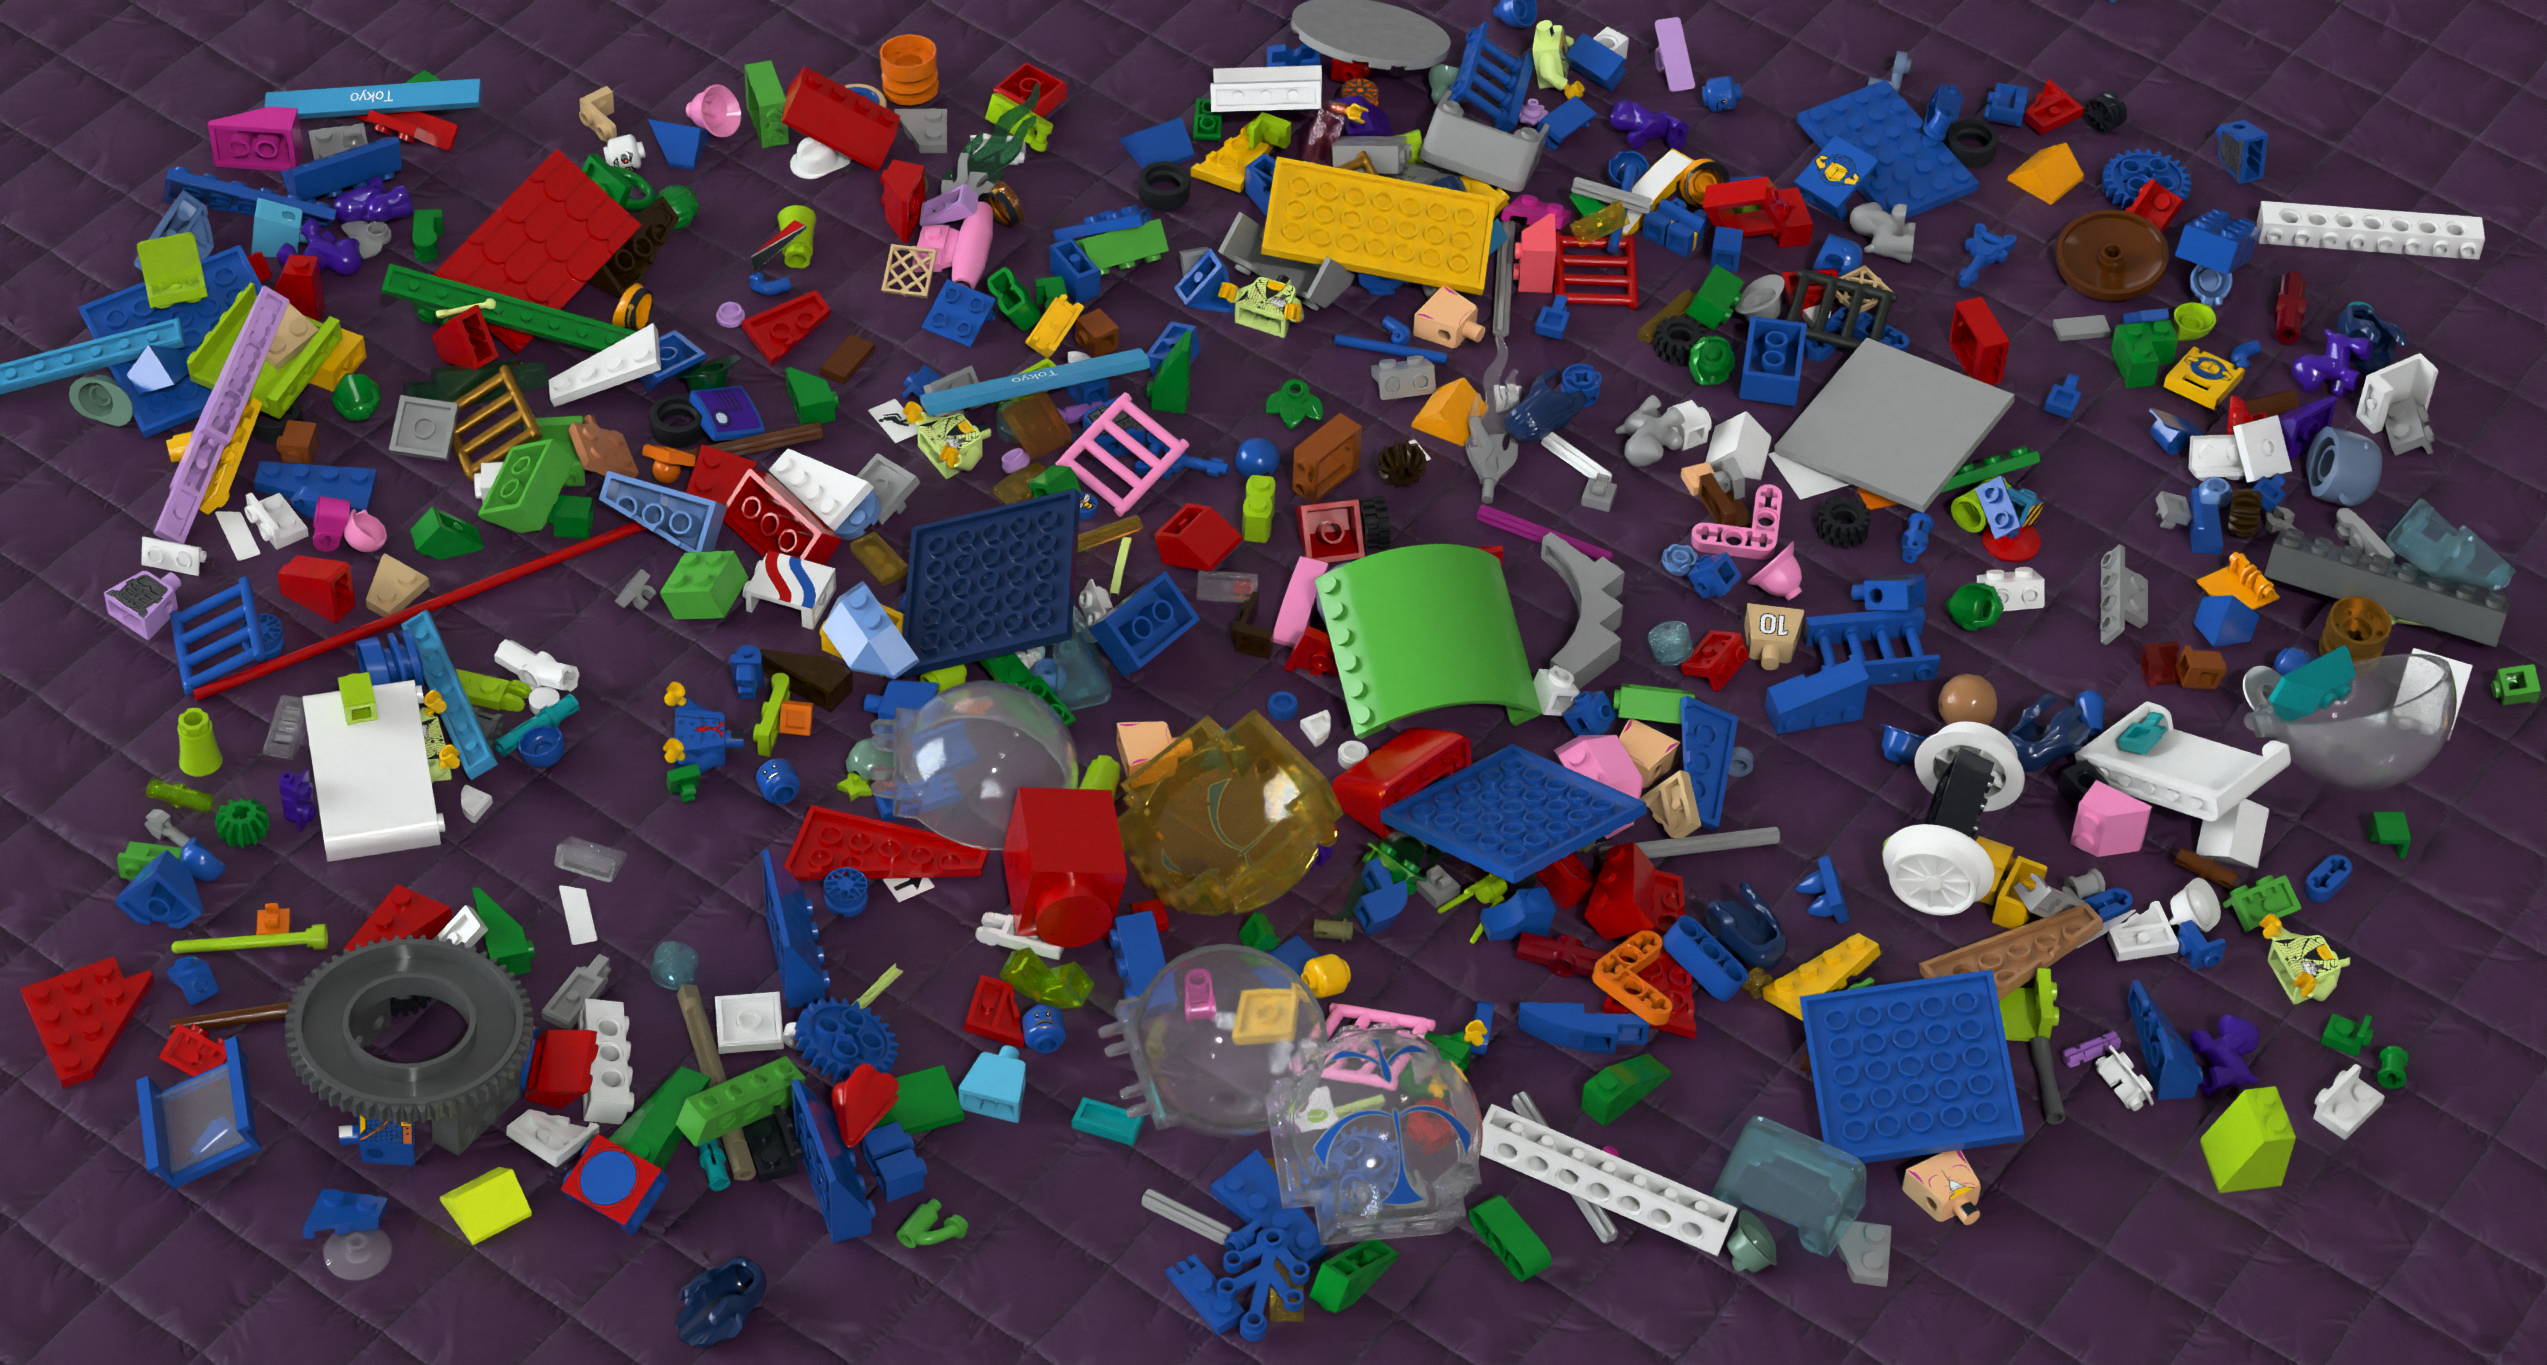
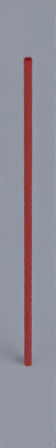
M637 521L631 522L192 690L193 696L196 701H200L401 624L426 609L430 613L648 528Z

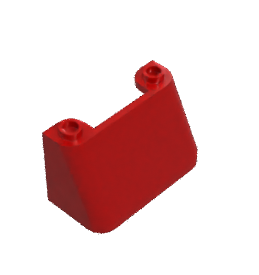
M1423 727L1406 729L1393 740L1333 780L1332 804L1384 839L1393 833L1395 829L1380 822V810L1418 792L1440 776L1445 778L1471 765L1470 739L1456 731Z

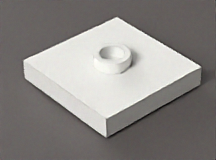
M2278 415L2233 426L2247 483L2260 480L2263 476L2268 478L2275 476L2277 473L2282 474L2292 471Z
M780 992L715 996L719 1054L784 1049Z

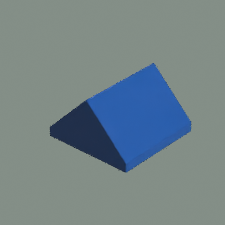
M1182 117L1120 138V143L1141 169L1154 162L1168 161L1178 164L1194 158V151Z
M674 330L659 338L661 370L639 378L647 393H650L680 378L679 374L700 366L707 359L706 353L677 330Z

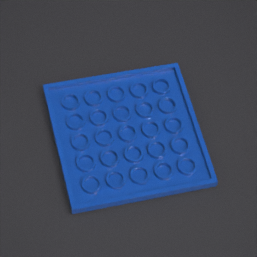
M241 245L200 260L208 297H204L198 302L187 303L184 301L174 303L168 308H150L144 281L82 305L78 309L93 340L179 318L182 323L185 347L177 349L188 360L190 354L196 351L203 343L205 335L218 324L221 315L234 304L239 292L244 291L251 282L254 283L256 295L258 296L263 286ZM138 359L108 366L114 381L129 396L133 406L132 416L144 438L200 417L212 392L211 389L191 381L190 375L179 380L175 385L160 388L140 398L127 377V373Z
M1511 744L1380 810V822L1393 827L1395 830L1413 836L1419 841L1426 842L1441 851L1454 855L1462 861L1482 868L1486 872L1495 874L1507 882L1516 883L1539 870H1543L1546 866L1566 858L1569 854L1588 846L1597 839L1611 834L1616 829L1632 823L1635 819L1647 814L1646 802Z
M1992 969L1800 997L1828 1168L2025 1141Z

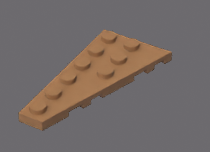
M2084 903L1919 963L1920 974L1924 979L1992 969L1999 1002L2035 977L2038 968H2048L2103 929V919L2088 903Z

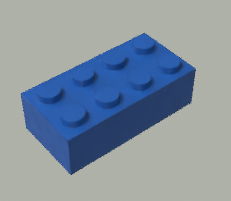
M2214 209L2185 224L2175 256L2228 275L2251 260L2262 229L2255 227L2256 223L2245 218H2240L2238 221L2230 218L2228 212Z

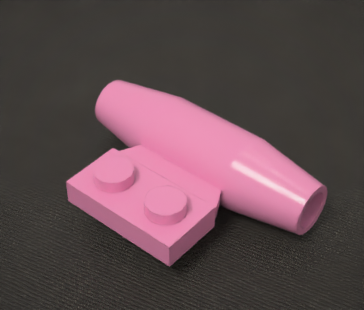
M978 202L975 214L965 218L960 231L950 228L949 225L922 226L917 247L937 250L933 272H942V269L952 266V281L970 289H975L985 269L993 238V208L985 202ZM918 252L916 254L920 260L929 256L926 253ZM915 258L913 259V266L918 263ZM931 260L924 264L928 270ZM920 266L914 272H924V270Z

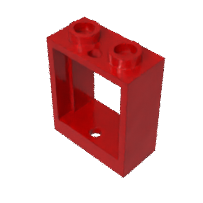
M1768 176L1706 186L1703 209L1715 228L1719 226L1744 230L1743 237L1785 231L1786 222L1790 218V209L1788 204L1784 203L1778 188L1774 187ZM1761 204L1764 210L1735 214L1732 209Z
M1982 297L1956 302L1948 344L1969 377L1989 385L2002 383L2010 344L2009 339Z

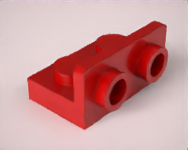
M2151 178L2148 183H2145L2140 188L2138 198L2133 205L2126 208L2125 211L2149 220L2163 234L2185 201Z
M1711 630L1680 666L1683 675L1700 678L1706 677L1710 681L1712 690L1719 692L1748 659V653L1740 633Z
M178 1023L158 1058L195 1077L227 1062L225 1040L218 1038L215 1043L207 1039L210 1033L192 1024L190 1029ZM219 1081L210 1086L216 1088Z

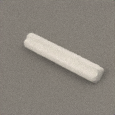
M1552 432L1543 438L1541 444L1588 478L1596 479L1597 473L1609 476V483L1612 481V473L1556 433Z

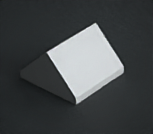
M1745 411L1715 426L1705 462L1710 464L1713 471L1718 472L1723 471V460L1734 457L1744 477L1761 480L1772 437Z
M2245 798L2216 821L2202 820L2196 853L2205 858L2210 856L2215 861L2257 869L2269 808Z

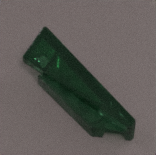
M525 360L489 362L477 370L463 366L430 368L431 381L403 382L404 395L452 403L498 374L500 367L503 365L509 366L521 391L524 392L547 385L546 362L525 363ZM505 383L471 405L494 400L507 393L508 389Z

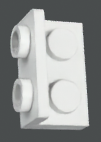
M2235 435L2190 436L2189 470L2201 481L2212 477H2226L2230 480L2243 479L2245 473Z
M252 493L246 495L247 507L244 510L248 520L251 523L257 524L262 538L265 541L269 540L276 550L309 536L307 526L280 493L258 501Z
M2354 1064L2348 1071L2342 1070L2336 1077L2333 1086L2329 1090L2327 1088L2322 1089L2314 1102L2317 1108L2313 1119L2344 1140L2382 1105L2385 1097L2358 1078L2361 1067L2357 1064Z

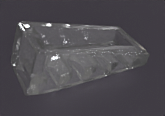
M281 695L263 748V755L294 759L307 729L303 698ZM276 741L288 742L290 744H278Z

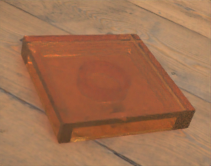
M1046 391L1006 407L1001 412L1032 461L1073 442V432Z

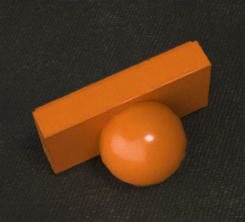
M651 444L643 446L642 455L656 459L652 466V474L660 483L669 484L675 482L681 474V465L695 466L696 456L666 446Z

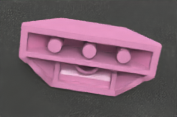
M1579 735L1554 750L1562 766L1640 800L1644 780L1617 735ZM1634 821L1616 829L1611 834L1606 835L1605 838L1609 839L1634 825Z

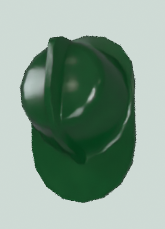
M735 354L718 357L691 371L679 374V377L686 379L690 391L727 387L728 368L738 363L741 357Z

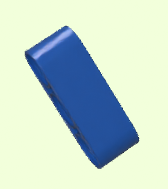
M1685 915L1679 917L1663 936L1662 941L1665 950L1717 1000L1722 1002L1731 1000L1748 980V973L1744 966L1694 918Z

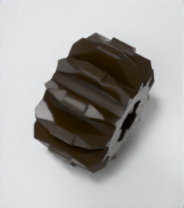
M1395 440L1393 446L1385 445L1384 451L1378 453V474L1383 478L1386 485L1394 484L1398 488L1400 485L1405 484L1409 487V483H1419V478L1425 475L1426 456L1418 446V443L1410 444L1408 440L1398 443Z
M2236 488L2233 491L2228 523L2230 535L2246 538L2254 537L2257 534L2262 502L2260 491H2255L2251 488Z

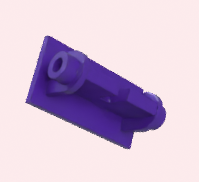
M305 769L301 776L286 771L278 779L280 793L283 795L284 817L289 822L297 823L299 833L302 832L308 822L314 819L316 814V805L313 802L312 795L313 784L310 782L308 769Z

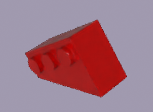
M397 884L343 950L347 949L352 952L355 950V945L359 944L365 947L368 946V941L370 940L375 944L380 943L383 937L387 941H392L394 936L406 939L408 935H412L413 939H420L422 935H425L426 939L433 940L453 919L451 907Z

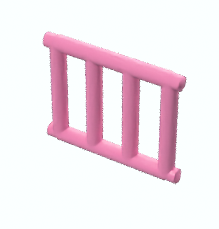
M1125 392L1056 462V465L1071 467L1077 478L1115 507L1114 512L1119 517H1122L1190 446L1185 439L1179 441L1131 402V396ZM1122 410L1171 448L1161 460L1112 421ZM1105 430L1152 469L1141 479L1093 440ZM1084 449L1133 487L1123 499L1074 460Z
M1331 1003L1329 1007L1330 1015L1300 1061H1293L1291 1069L1293 1072L1396 1090L1399 1085L1398 1077L1413 1053L1403 1054L1391 1064L1392 1081L1390 1084L1384 1080L1382 1075L1370 1073L1375 1064L1365 1059L1361 1061L1356 1070L1342 1068L1348 1058L1331 1061L1328 1065L1314 1062L1343 1017L1357 1019L1337 1052L1340 1050H1353L1371 1022L1385 1024L1377 1038H1381L1380 1046L1382 1052L1399 1026L1413 1029L1403 1046L1413 1044L1418 1047L1427 1031L1435 1029L1436 1022L1424 1017ZM1373 1043L1367 1055L1378 1060V1051Z

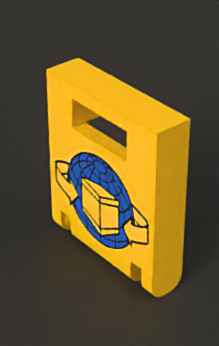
M2194 346L2166 375L2163 387L2215 410L2242 380L2245 369L2239 367L2235 370L2234 364L2206 351L2200 354V349ZM2185 378L2208 388V390H2205L2192 383L2185 381Z

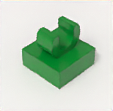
M697 763L667 771L666 786L669 794L680 792L683 803L695 800V787L699 786L701 777Z
M1254 912L1238 933L1250 957L1260 958L1266 949L1274 950L1281 941L1280 937H1276L1274 933L1275 927L1269 924L1264 913Z

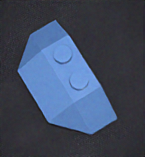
M182 190L148 240L191 232L195 236L200 260L207 258L214 248L211 226L207 218V206ZM138 255L134 261V266L142 271Z
M863 580L837 598L822 629L852 671L872 675H885L887 678L896 679L920 662Z

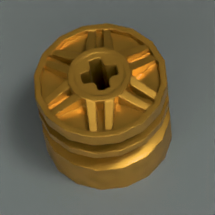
M2349 596L2335 602L2330 610L2326 627L2319 641L2320 656L2345 645L2349 649L2356 676L2366 675L2373 671L2380 662L2384 646L2392 630V619L2388 611L2380 603L2368 597Z

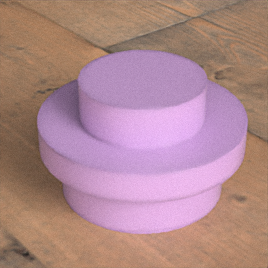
M726 302L719 307L716 319L721 326L734 328L741 325L742 320H745V313L739 304Z
M1021 448L1010 450L1002 457V468L1005 473L1019 474L1026 470L1030 457Z

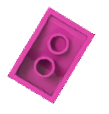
M270 106L211 120L208 123L214 167L282 171L300 164L303 144L298 108Z

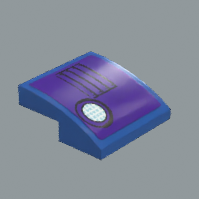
M741 385L691 391L689 401L702 415L700 426L714 442L765 433L760 415Z

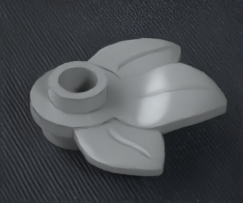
M355 221L341 225L342 230L349 238H355L360 242L359 250L363 259L376 256L381 252L382 246L387 244L392 238L391 230L384 222L373 221L368 223L366 221Z

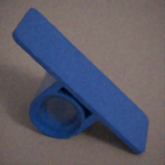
M2154 408L2149 409L2158 419L2152 426L2150 435L2169 455L2180 452L2190 441V436H2205L2197 425L2190 420Z

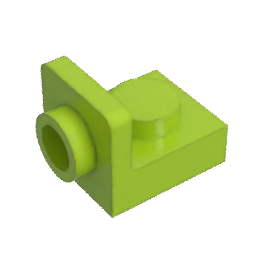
M1261 112L1255 121L1252 120L1248 126L1249 147L1255 149L1262 140L1286 149L1291 143V122Z

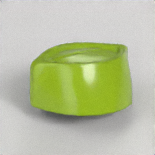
M2185 303L2178 306L2174 312V325L2179 341L2197 340L2206 336L2213 329L2216 322V315L2211 306L2201 303Z

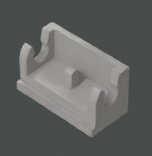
M2033 873L2030 875L2031 879L2035 881V889L2033 891L2029 890L2021 882H2018L2013 887L2028 910L2044 918L2085 903L2084 900L2077 897L2072 889L2063 886L2062 892L2047 886L2040 876Z

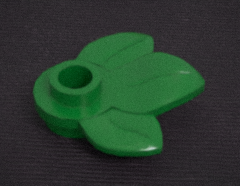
M1291 379L1283 384L1281 391L1271 394L1267 399L1266 413H1280L1284 424L1289 430H1293L1301 423L1305 416L1314 421H1321L1323 407L1320 399L1310 394L1309 387L1304 381ZM1291 390H1298L1300 392L1295 394Z

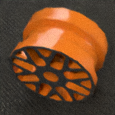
M1355 78L1346 81L1342 85L1341 98L1360 95L1378 107L1379 89L1373 81Z

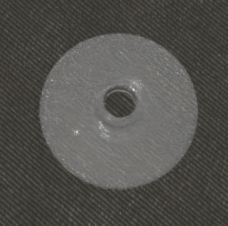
M380 1228L367 1231L356 1230L339 1235L334 1233L324 1247V1261L327 1268L337 1277L352 1281L364 1280L377 1275L388 1265L392 1255L391 1241Z

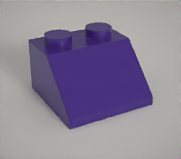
M1357 95L1334 99L1333 104L1345 107L1358 104L1369 110V112L1363 111L1360 119L1365 121L1364 124L1349 119L1344 113L1333 111L1332 125L1335 132L1341 131L1339 138L1341 136H1395L1385 112L1362 96Z

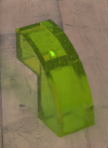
M1030 947L1013 951L999 974L1006 982L1011 983L1013 988L1029 998L1061 1008L1082 1007L1095 984L1076 962L1049 969Z

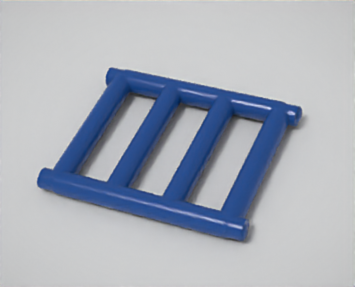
M247 576L241 577L238 584L181 612L175 610L170 613L182 686L187 696L193 695L192 690L253 660L263 661L265 659V649L250 578ZM239 596L242 597L243 605L185 633V623ZM246 617V627L189 654V644ZM250 639V649L193 676V666Z

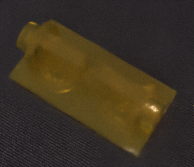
M1621 200L1615 203L1612 201L1611 205L1578 221L1574 220V223L1570 224V229L1573 235L1576 236L1581 248L1630 224V220Z

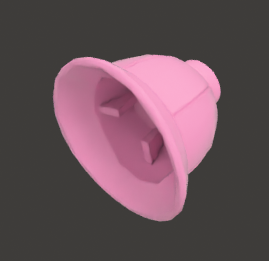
M715 84L709 86L704 92L697 94L692 102H689L686 106L687 116L697 126L707 129L717 137H729L740 126L741 110L737 98L723 85Z
M1794 541L1767 566L1749 579L1747 583L1758 585L1770 595L1777 597L1785 596L1787 601L1800 594L1802 590L1799 585L1802 580V573L1798 561L1793 555Z

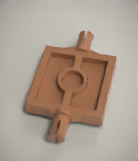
M594 415L585 416L583 419L584 424L577 422L571 424L568 432L583 469L597 472L606 477L607 471L631 478L637 476L639 472L622 433L600 428Z

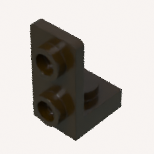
M1252 591L1249 601H1243L1240 611L1241 620L1234 622L1231 638L1235 639V652L1269 660L1273 652L1274 631L1252 626L1258 613L1259 592Z

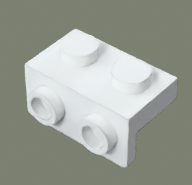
M2019 567L2015 569V572L2006 573L2003 570H1988L1986 574L1977 575V583L1994 586L1998 596L2002 599L2003 611L2043 608L2045 605L2044 578L2030 567Z

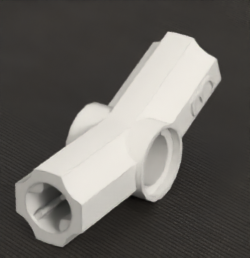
M505 639L499 644L498 650L494 655L496 663L517 674L520 681L528 684L532 691L541 686H547L571 692L578 686L577 681L580 674L577 667L558 663L551 655L544 651L535 654L515 641Z

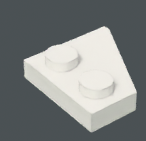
M2159 901L2152 902L2149 909L2141 915L2135 913L2125 923H2119L2110 929L2107 937L2117 961L2177 953L2179 942Z
M529 1109L507 1125L506 1135L554 1167H558L599 1134V1125L590 1122L588 1127L570 1124L569 1117L551 1116L545 1112Z

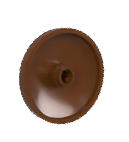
M2098 210L2074 219L2062 231L2056 249L2057 267L2065 281L2082 294L2107 301L2134 299L2150 292L2165 276L2169 260V248L2162 232L2142 216L2123 210Z

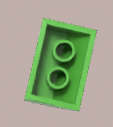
M1161 219L1149 221L1143 226L1115 230L1075 241L1101 271L1100 275L1110 273L1109 267L1118 265L1120 270L1136 266L1134 260L1141 258L1145 259V263L1162 259L1160 253L1169 251Z
M554 439L512 446L478 516L483 520L518 533L541 530L547 523V517L558 500L560 490L568 479L575 460Z

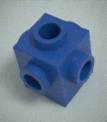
M1727 552L1713 556L1709 554L1703 555L1695 561V567L1687 574L1702 599L1712 596L1716 598L1724 596L1742 577Z
M1584 691L1574 698L1572 706L1562 715L1576 737L1579 735H1601L1610 729V723L1618 716L1617 712L1613 709L1611 700L1604 691Z

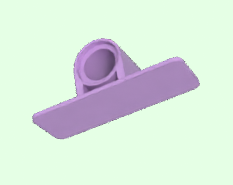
M1673 17L1657 20L1655 28L1659 46L1656 48L1654 56L1658 72L1666 73L1668 87L1671 92L1693 89L1695 82L1680 18Z

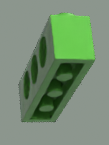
M784 1056L686 1098L676 1125L695 1147L773 1114V1106L780 1105L782 1110L792 1106V1081L799 1079L804 1084L806 1077L787 1056Z

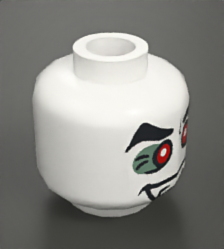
M632 134L611 138L607 143V147H603L606 162L610 166L621 167L630 171L637 170L641 167V158H646L643 142H637Z

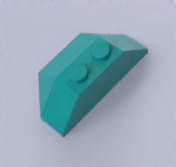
M2343 645L2282 676L2268 698L2281 724L2284 725L2308 716L2322 708L2327 710L2335 701L2342 702L2352 691L2350 685L2356 677L2349 649Z

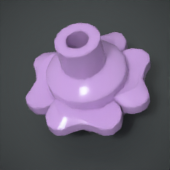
M1532 98L1528 100L1526 105H1522L1519 121L1528 127L1538 126L1539 121L1548 115L1549 112L1544 110L1543 105H1538L1537 99Z

